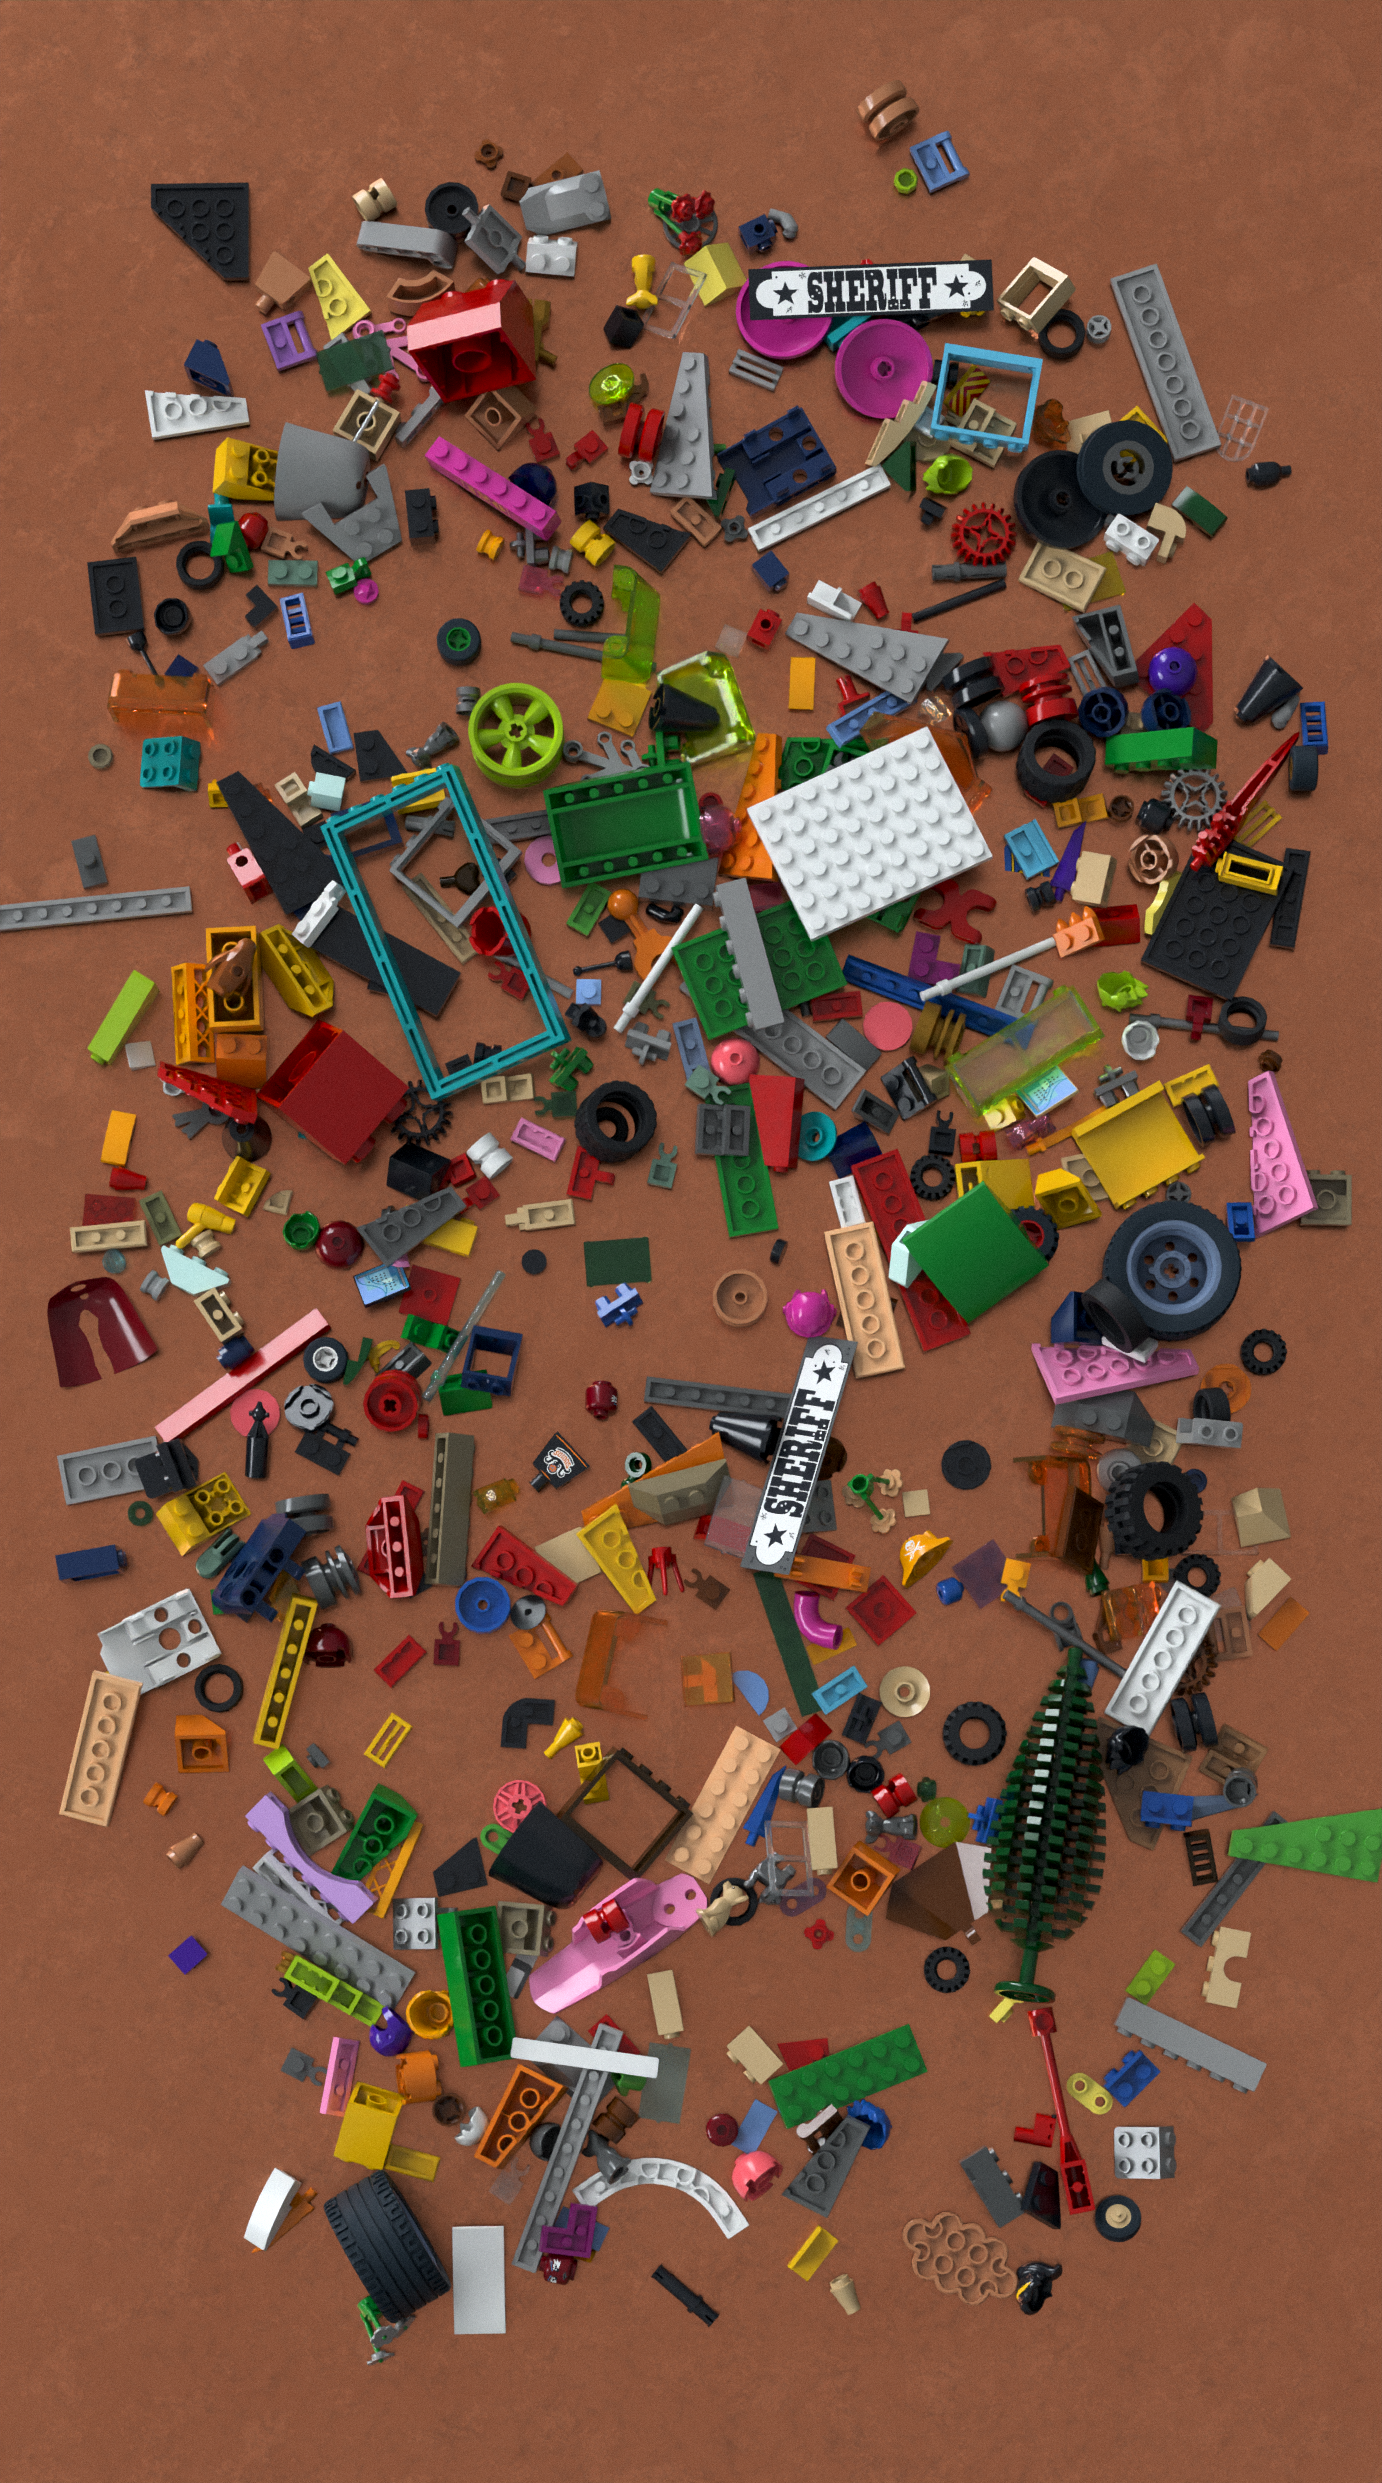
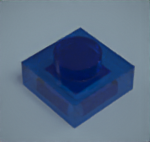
M178 654L164 675L183 689H186L198 673L199 668Z

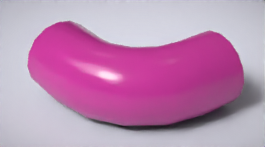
M796 1591L793 1604L794 1618L800 1632L814 1644L837 1650L842 1642L843 1628L841 1625L828 1623L821 1618L819 1614L820 1594L812 1591Z

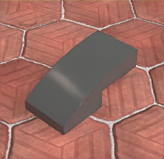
M841 1019L826 1035V1038L835 1047L866 1071L882 1054L844 1019Z

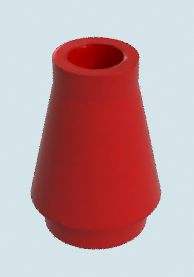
M875 581L858 590L859 598L874 614L876 619L890 613L881 586H878Z
M121 1166L118 1168L112 1167L109 1187H113L115 1190H144L146 1175L138 1174Z

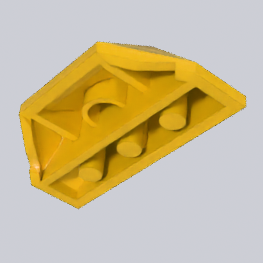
M281 924L260 932L259 944L262 967L288 1007L311 1017L330 1009L333 1006L334 980L315 951L303 945L292 935V931L285 929Z

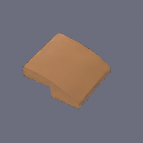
M1224 1723L1217 1735L1218 1746L1210 1747L1198 1770L1225 1784L1227 1775L1235 1768L1244 1767L1255 1773L1269 1748Z

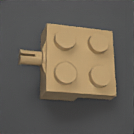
M975 398L966 414L962 417L948 411L944 419L956 425L957 428L1010 437L1017 427L1016 422L996 413V409ZM958 439L951 440L952 447L992 468L996 466L1005 447L1000 446L997 449H990L984 447L982 443L973 442L972 445L960 443Z

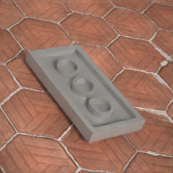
M157 1436L57 1456L66 1505L69 1506L144 1490L135 1466V1460L158 1451L156 1447L158 1445Z

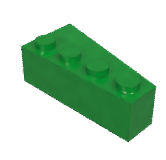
M1195 727L1113 735L1106 737L1105 765L1114 769V772L1119 774H1127L1129 771L1216 769L1218 740Z

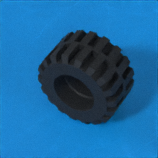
M979 1701L967 1702L956 1707L947 1717L943 1726V1742L945 1743L946 1750L952 1757L962 1764L971 1766L984 1765L996 1758L1002 1751L1006 1743V1724L1001 1714L991 1705ZM969 1719H980L989 1728V1740L981 1748H969L960 1739V1728Z

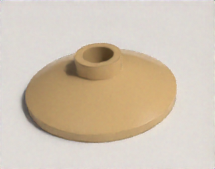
M907 1666L897 1667L889 1671L883 1678L879 1691L880 1699L890 1713L899 1717H911L921 1712L927 1705L930 1697V1686L926 1677L919 1670ZM905 1687L909 1689V1695L907 1697H902L900 1695L901 1688Z

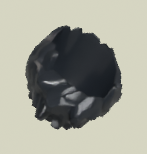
M1119 1726L1112 1733L1111 1737L1107 1739L1108 1749L1105 1763L1110 1764V1770L1117 1769V1774L1120 1775L1144 1760L1145 1753L1149 1747V1736L1145 1733L1144 1728Z

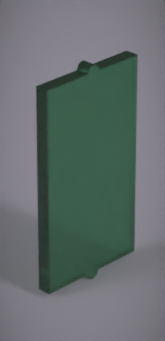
M383 330L316 352L320 367L319 374L323 377L327 392L394 369L390 355L391 348L387 345Z

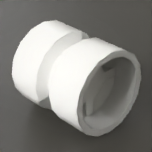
M491 1132L481 1137L466 1153L475 1164H481L480 1169L489 1180L496 1177L513 1161V1157L505 1148L498 1147L499 1141Z

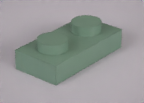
M268 560V586L318 587V561Z

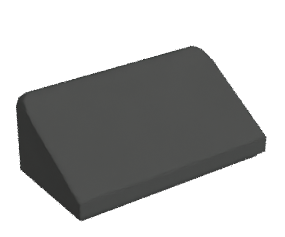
M410 1342L375 1376L387 1370L397 1369L406 1371L417 1379L432 1362L414 1343Z

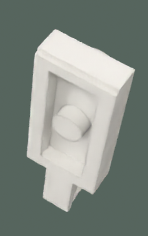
M332 880L324 888L322 895L312 904L311 909L302 921L297 924L292 935L306 947H311L338 911L337 904L346 893V890Z

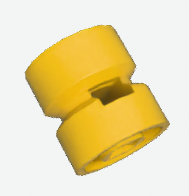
M592 520L585 522L570 540V544L579 553L585 552V558L595 567L601 564L616 546V542L610 536L601 534V528Z

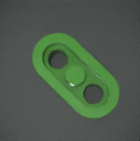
M489 1824L481 1831L480 1839L486 1848L499 1855L512 1836V1833L497 1824ZM491 1832L498 1834L497 1841L491 1842L489 1840Z

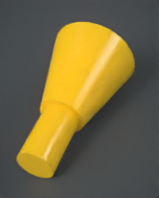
M565 1717L554 1738V1742L547 1748L544 1754L549 1759H552L561 1748L566 1747L584 1735L582 1731L584 1726L574 1717L571 1719Z

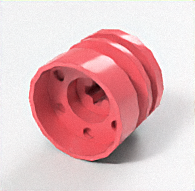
M515 1780L508 1782L498 1790L494 1798L493 1811L495 1818L504 1829L514 1833L525 1817L540 1801L548 1807L545 1795L536 1785L529 1781ZM524 1800L523 1804L527 1806V1809L517 1814L513 1804Z

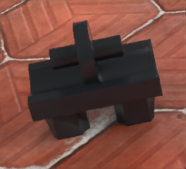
M572 1002L564 1014L572 1020L571 1024L588 1041L591 1038L603 1036L607 1030L605 1020L586 1003L580 1007Z
M858 1693L842 1736L865 1745L882 1702Z

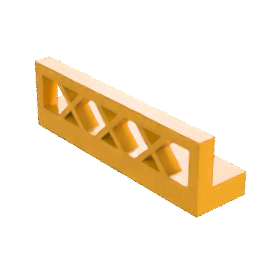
M183 963L171 967L176 1065L215 1063L214 1036L209 1027L208 987H206L208 977L207 972H204L207 964ZM194 970L202 971V982L200 984L194 978ZM198 994L203 998V1007L201 1009L196 1004L195 997ZM199 1018L203 1021L205 1025V1030L203 1031V1033H201L197 1028V1021ZM200 1043L206 1048V1057H198V1045Z
M417 1821L414 1822L407 1837L404 1839L403 1847L401 1843L398 1844L401 1852L397 1860L389 1863L386 1856L384 1858L385 1865L380 1866L381 1860L373 1867L365 1886L370 1890L374 1881L376 1888L370 1891H378L380 1901L376 1909L370 1907L367 1912L385 1919L424 1828V1824ZM393 1864H395V1866H394V1868H393V1871H392V1869H391L390 1866L393 1865ZM388 1867L390 1878L386 1884L379 1886L375 1877L377 1871ZM385 1887L384 1892L382 1894L380 1889Z

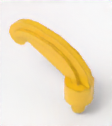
M387 1340L379 1343L372 1349L369 1362L371 1368H374L375 1373L379 1372V1357L392 1347L398 1350L400 1348L399 1342Z

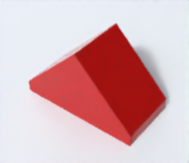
M815 1713L779 1748L795 1765H798L833 1731Z

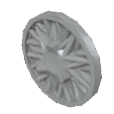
M1127 1449L1110 1450L1099 1460L1096 1468L1097 1479L1100 1485L1109 1492L1108 1489L1111 1483L1116 1482L1115 1478L1120 1473L1142 1463L1139 1457L1132 1451Z

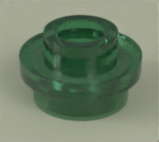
M136 1501L128 1509V1518L134 1525H147L153 1518V1509L145 1501ZM139 1509H143L145 1511V1516L143 1518H138L136 1516V1512Z
M923 1777L922 1781L918 1782L917 1795L921 1797L922 1802L934 1800L937 1791L936 1781L930 1780L929 1777Z

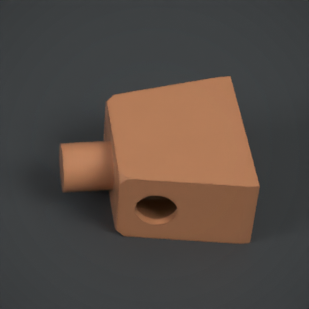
M273 251L255 284L256 290L262 295L255 303V306L264 314L273 305L284 311L312 287V280L276 251Z

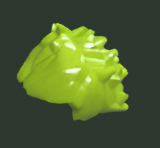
M953 453L939 456L932 466L923 473V480L929 484L926 490L933 491L934 493L958 494L972 480L973 467L969 465L970 463L966 459Z
M1125 970L1120 973H1103L1097 981L1102 1006H1109L1121 1012V1009L1133 1008L1143 1004L1142 998L1148 996L1145 989H1148L1149 986L1135 979L1130 972Z

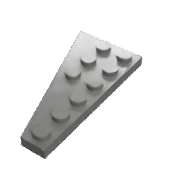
M683 352L650 488V493L653 495L717 500L713 480L716 479L715 470H713L712 457L714 456L713 427L709 415V408H711V399L708 397V385L710 384L709 359L704 353Z
M796 613L785 632L787 637L911 705L915 702L950 642L946 638L803 613Z

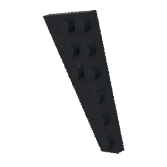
M239 771L216 782L285 915L317 900L322 895V892H324V888L332 880L344 886L336 865Z

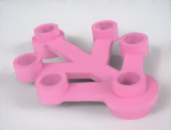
M396 318L392 322L377 325L369 320H361L354 325L353 337L358 343L363 345L364 364L366 367L370 362L376 364L374 369H368L371 374H375L379 370V363L374 358L373 343L381 348L386 373L399 379L398 374L395 372L393 356L416 371L419 380L429 381L426 376L421 374L422 370L412 356L400 349L401 347L408 346L407 336L387 340L380 336V334L392 331L395 334H403L407 329L404 319ZM397 323L404 325L400 330L395 329L394 326ZM367 329L370 333L368 336H362L360 334L361 331Z

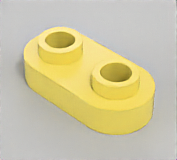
M1074 2073L1068 2078L1066 2083L1068 2093L1091 2112L1105 2114L1111 2109L1113 2104L1112 2096L1084 2073ZM1077 2081L1084 2083L1083 2090H1076L1075 2083ZM1097 2097L1104 2098L1105 2103L1103 2106L1098 2107L1095 2104Z

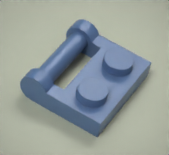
M949 131L942 132L910 147L909 150L930 193L956 181L964 180L970 175L967 167L963 166L951 142L952 136ZM937 145H943L955 170L954 172L949 173L936 147Z

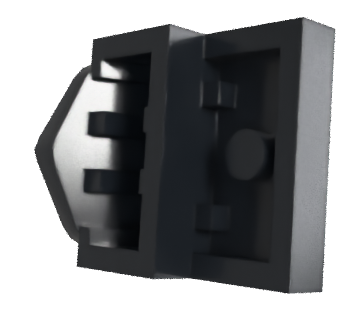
M181 1438L156 1445L158 1451L135 1460L137 1472L146 1495L150 1499L171 1492L181 1493L200 1485L198 1481L199 1460Z

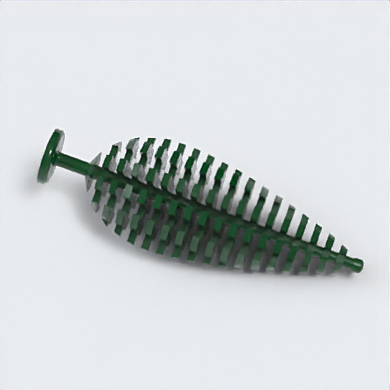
M1077 1647L1069 1648L1067 1665L1061 1666L1056 1673L1065 1679L1052 1680L1047 1688L1056 1694L1043 1696L1040 1702L1041 1706H1048L1049 1709H1046L1045 1712L1036 1711L1032 1718L1033 1721L1045 1722L1046 1724H1043V1728L1030 1725L1025 1733L1031 1740L1032 1738L1040 1739V1744L1029 1742V1739H1026L1019 1746L1018 1751L1022 1755H1017L1012 1764V1767L1016 1770L1010 1771L1005 1780L1006 1783L1011 1785H1008L1007 1789H1002L1000 1798L1008 1800L1004 1801V1805L997 1804L995 1814L1005 1816H1002L1001 1821L992 1820L990 1830L1001 1832H999L998 1837L988 1836L986 1842L987 1846L998 1848L996 1849V1854L986 1852L984 1854V1862L993 1863L994 1869H982L983 1879L996 1880V1882H992V1887L984 1886L985 1895L994 1898V1900H990V1903L986 1902L993 1915L1000 1917L994 1921L1001 1932L1015 1933L1017 1938L1010 1939V1941L1023 1950L1019 1982L1000 1981L995 1985L994 1993L1005 1998L1023 2002L1044 2004L1055 2002L1056 1994L1053 1990L1034 1984L1039 1952L1055 1948V1946L1045 1942L1054 1943L1055 1939L1067 1941L1075 1934L1071 1929L1081 1927L1088 1920V1917H1084L1082 1914H1085L1086 1910L1092 1911L1095 1901L1085 1899H1088L1089 1894L1099 1895L1102 1886L1087 1883H1091V1878L1103 1879L1104 1869L1092 1868L1094 1861L1105 1863L1106 1853L1095 1851L1096 1845L1106 1846V1836L1095 1835L1098 1829L1106 1830V1820L1097 1818L1100 1816V1812L1106 1813V1803L1099 1802L1102 1796L1105 1797V1788L1098 1783L1104 1779L1103 1770L1097 1766L1102 1763V1754L1096 1750L1100 1746L1099 1737L1096 1734L1082 1733L1085 1732V1728L1097 1730L1098 1727L1096 1719L1084 1717V1715H1087V1712L1095 1713L1093 1702H1087V1699H1083L1092 1696L1091 1687L1085 1683L1078 1682V1680H1087L1088 1675L1086 1670L1080 1667L1083 1650ZM1083 1745L1094 1746L1095 1749L1092 1748L1091 1751L1083 1750ZM1030 1754L1038 1755L1037 1760L1029 1759L1026 1756L1030 1757ZM1081 1761L1091 1762L1089 1767L1081 1766ZM1028 1770L1035 1771L1034 1776L1028 1775ZM1079 1777L1086 1778V1783L1079 1782ZM1026 1786L1032 1787V1792L1026 1791ZM1077 1793L1084 1794L1083 1799H1078ZM1024 1802L1030 1803L1029 1808L1024 1807ZM1075 1810H1081V1815H1074ZM1022 1819H1027L1026 1824H1021ZM1073 1826H1078V1832L1072 1831ZM1020 1835H1024V1840H1019ZM1070 1842L1076 1843L1075 1848L1070 1847ZM1018 1851L1022 1852V1857L1017 1856ZM1068 1858L1074 1859L1073 1864H1068ZM1015 1867L1019 1868V1873H1015ZM1066 1875H1071V1880H1065ZM1017 1884V1889H1012V1885ZM1063 1891H1068L1069 1897L1063 1896ZM1010 1900H1015V1906L1009 1905ZM1061 1907L1067 1908V1913H1061ZM1007 1916L1017 1917L1014 1918L1013 1923L1002 1921V1919L1006 1920ZM1058 1923L1068 1925L1069 1929L1065 1927V1930H1058Z

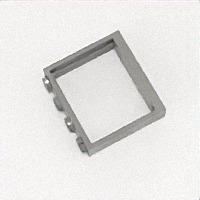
M446 796L437 806L440 810L434 817L430 815L423 822L421 827L424 829L418 836L414 834L407 841L405 852L402 855L398 853L394 857L393 861L389 864L391 866L389 871L459 930L490 894L486 881L484 880L454 916L402 872L454 810L455 806L452 798ZM481 818L486 833L508 851L499 862L505 876L523 853Z

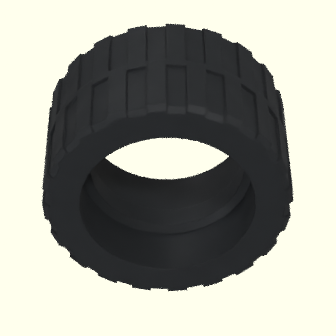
M1064 719L1045 720L1040 722L1039 725H1035L1026 735L1016 762L1017 777L1023 788L1030 795L1038 798V800L1049 803H1062L1075 798L1084 790L1096 762V748L1093 745L1092 738L1079 725ZM1048 746L1061 748L1074 758L1078 771L1066 776L1050 774L1037 763L1034 752Z
M616 1080L602 1084L584 1099L576 1111V1119L574 1121L575 1134L582 1148L589 1155L597 1158V1160L614 1163L630 1159L649 1143L648 1141L653 1137L657 1126V1113L653 1101L650 1100L648 1094L641 1090L639 1086L627 1081ZM602 1102H614L627 1109L635 1125L634 1137L630 1141H615L602 1132L596 1118L599 1104Z

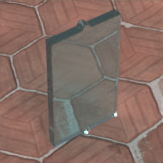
M649 2043L648 2056L658 2058L659 2064L657 2077H646V2084L642 2089L638 2116L640 2118L656 2120L657 2123L664 2121L680 2124L691 2053L690 2048L673 2046L672 2043L668 2045Z

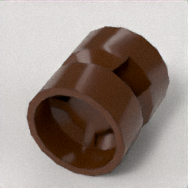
M456 2093L442 2094L436 2098L432 2107V2114L436 2122L446 2127L455 2126L460 2123L466 2116L467 2111L466 2102Z
M615 2096L606 2106L608 2112L600 2113L592 2124L617 2145L626 2135L624 2129L632 2128L640 2117Z

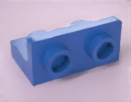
M1143 1791L1139 1821L1145 1822V1827L1160 1828V1824L1171 1825L1170 1830L1185 1831L1186 1827H1192L1194 1797Z
M1139 2049L1136 2052L1131 2050L1121 2060L1124 2063L1118 2071L1113 2068L1103 2078L1106 2081L1103 2087L1124 2108L1161 2072Z

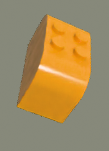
M256 926L206 928L207 963L214 956L235 947L243 938H250L257 946L252 965L251 983L244 996L239 997L242 985L228 1000L208 988L209 1027L213 1033L264 1030L262 961L259 932ZM215 966L207 972L208 980Z

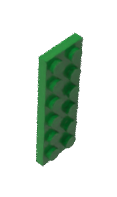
M750 1083L728 1086L727 1088L731 1091L730 1096L724 1092L718 1094V1099L724 1102L723 1106L726 1104L751 1106L749 1155L715 1156L729 1238L779 1230L768 1166H765ZM709 1094L705 1104L717 1105Z
M906 2024L767 2082L786 2129L816 2118V2114L821 2109L831 2104L838 2109L853 2103L855 2100H860L928 2071L910 2025Z

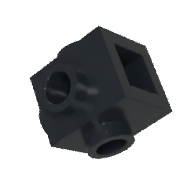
M595 482L575 486V516L584 517L585 521L592 520L595 522L599 521L600 517L609 515V486Z

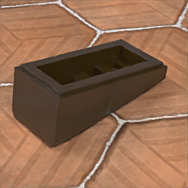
M1209 1829L1183 1833L1193 1886L1218 1882ZM1205 1840L1203 1843L1191 1845V1842ZM1207 1849V1853L1193 1855V1851ZM1209 1859V1863L1195 1865L1194 1863L1197 1861ZM1211 1869L1210 1874L1200 1876L1196 1874L1198 1871Z

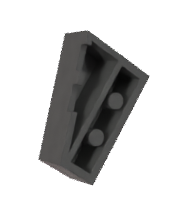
M1121 605L1072 617L1075 630L1115 688L1140 682Z

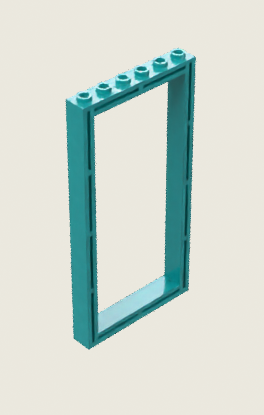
M450 763L438 766L436 772L430 775L424 773L415 777V782L411 784L395 786L392 788V793L385 796L384 794L376 795L370 799V803L364 806L362 804L353 806L348 809L349 813L341 817L340 815L332 816L326 820V824L320 826L431 1099L435 1101H441L572 1041L460 767L453 764L450 765ZM447 788L547 1031L444 1078L345 835Z

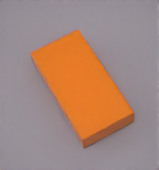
M1290 1596L1257 1635L1277 1651L1308 1616L1309 1612Z

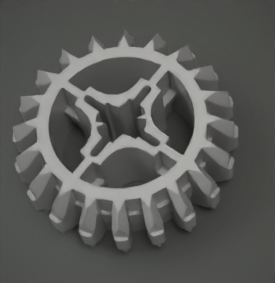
M1190 769L1187 770V773L1184 770H1178L1179 777L1174 773L1170 774L1172 782L1165 781L1164 786L1169 790H1162L1161 795L1167 798L1162 800V802L1170 805L1171 813L1174 814L1172 816L1173 822L1177 819L1180 820L1178 828L1181 829L1184 823L1188 824L1187 831H1191L1193 825H1196L1197 831H1201L1202 823H1204L1206 828H1211L1210 819L1213 820V815L1222 811L1223 808L1220 806H1224L1227 803V800L1223 799V797L1228 795V791L1219 790L1225 786V782L1220 781L1216 783L1219 778L1218 773L1211 777L1209 776L1211 769H1206L1205 773L1201 772L1202 769H1196V771ZM1198 780L1204 783L1198 787H1193L1189 783L1185 784L1184 782ZM1177 787L1185 798V801L1179 808L1174 798ZM1210 788L1215 798L1212 809L1208 806V802L1204 797ZM1201 792L1198 801L1194 800L1188 804L1191 795L1195 796ZM1191 809H1196L1200 813L1204 812L1205 814L1190 816L1185 813Z

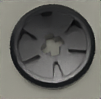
M968 706L956 709L953 713L952 721L954 732L961 748L973 760L987 756L989 742L981 719Z

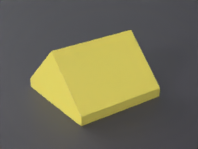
M729 243L706 245L684 263L705 307L739 292L747 281Z

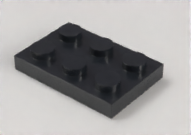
M137 557L87 562L95 635L104 636L145 631Z

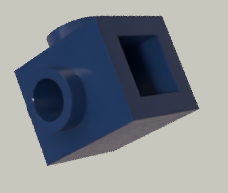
M765 214L738 227V234L749 255L759 250L760 252H765L772 248L773 243L776 242L775 234L778 233L772 219L768 221Z

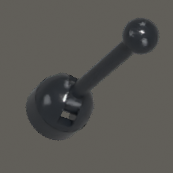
M139 631L126 638L128 646L133 651L142 654L155 679V686L162 688L165 682L158 676L144 650L147 645V638L144 632Z
M630 951L620 952L616 955L614 961L582 968L575 966L573 974L579 976L582 972L616 966L621 971L633 970Z

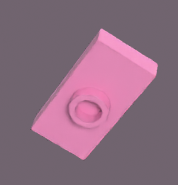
M521 1117L510 1141L556 1162L566 1139Z

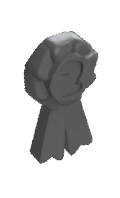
M203 1102L201 1109L172 1115L176 1120L175 1127L190 1123L181 1130L184 1134H187L189 1140L208 1122L221 1125L230 1119V1116L210 1108L205 1102Z

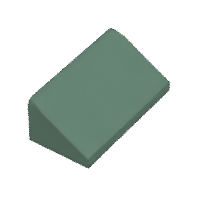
M965 944L959 976L993 962L995 950L987 945ZM991 974L957 987L956 992L986 997Z

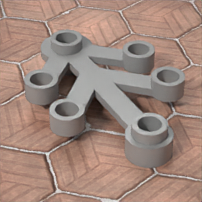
M606 731L598 734L597 744L599 747L604 748L609 759L584 751L581 743L576 740L567 741L563 746V756L567 761L577 762L580 760L604 768L591 775L585 774L580 780L650 767L642 764L635 751V743L629 739L622 741L620 751L624 756H628L632 767L623 764L612 743L611 734ZM602 737H606L609 739V741L603 743L600 741V739ZM626 745H630L632 749L630 751H626L623 747ZM573 750L577 752V755L570 756L568 753Z

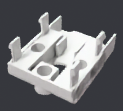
M187 1588L123 1619L122 1622L97 1634L103 1645L100 1655L109 1673L143 1683L141 1694L153 1688H158L218 1658L222 1654L190 1589ZM156 1609H162L165 1612L166 1619L164 1622H158L155 1619L154 1612ZM194 1620L199 1624L200 1628L197 1634L191 1633L188 1630L189 1621ZM166 1628H173L180 1634V1644L173 1650H166L159 1643V1635ZM179 1654H184L188 1658L187 1667L183 1668L177 1664L176 1660Z

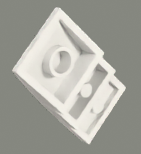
M504 2226L452 2227L454 2334L506 2333Z

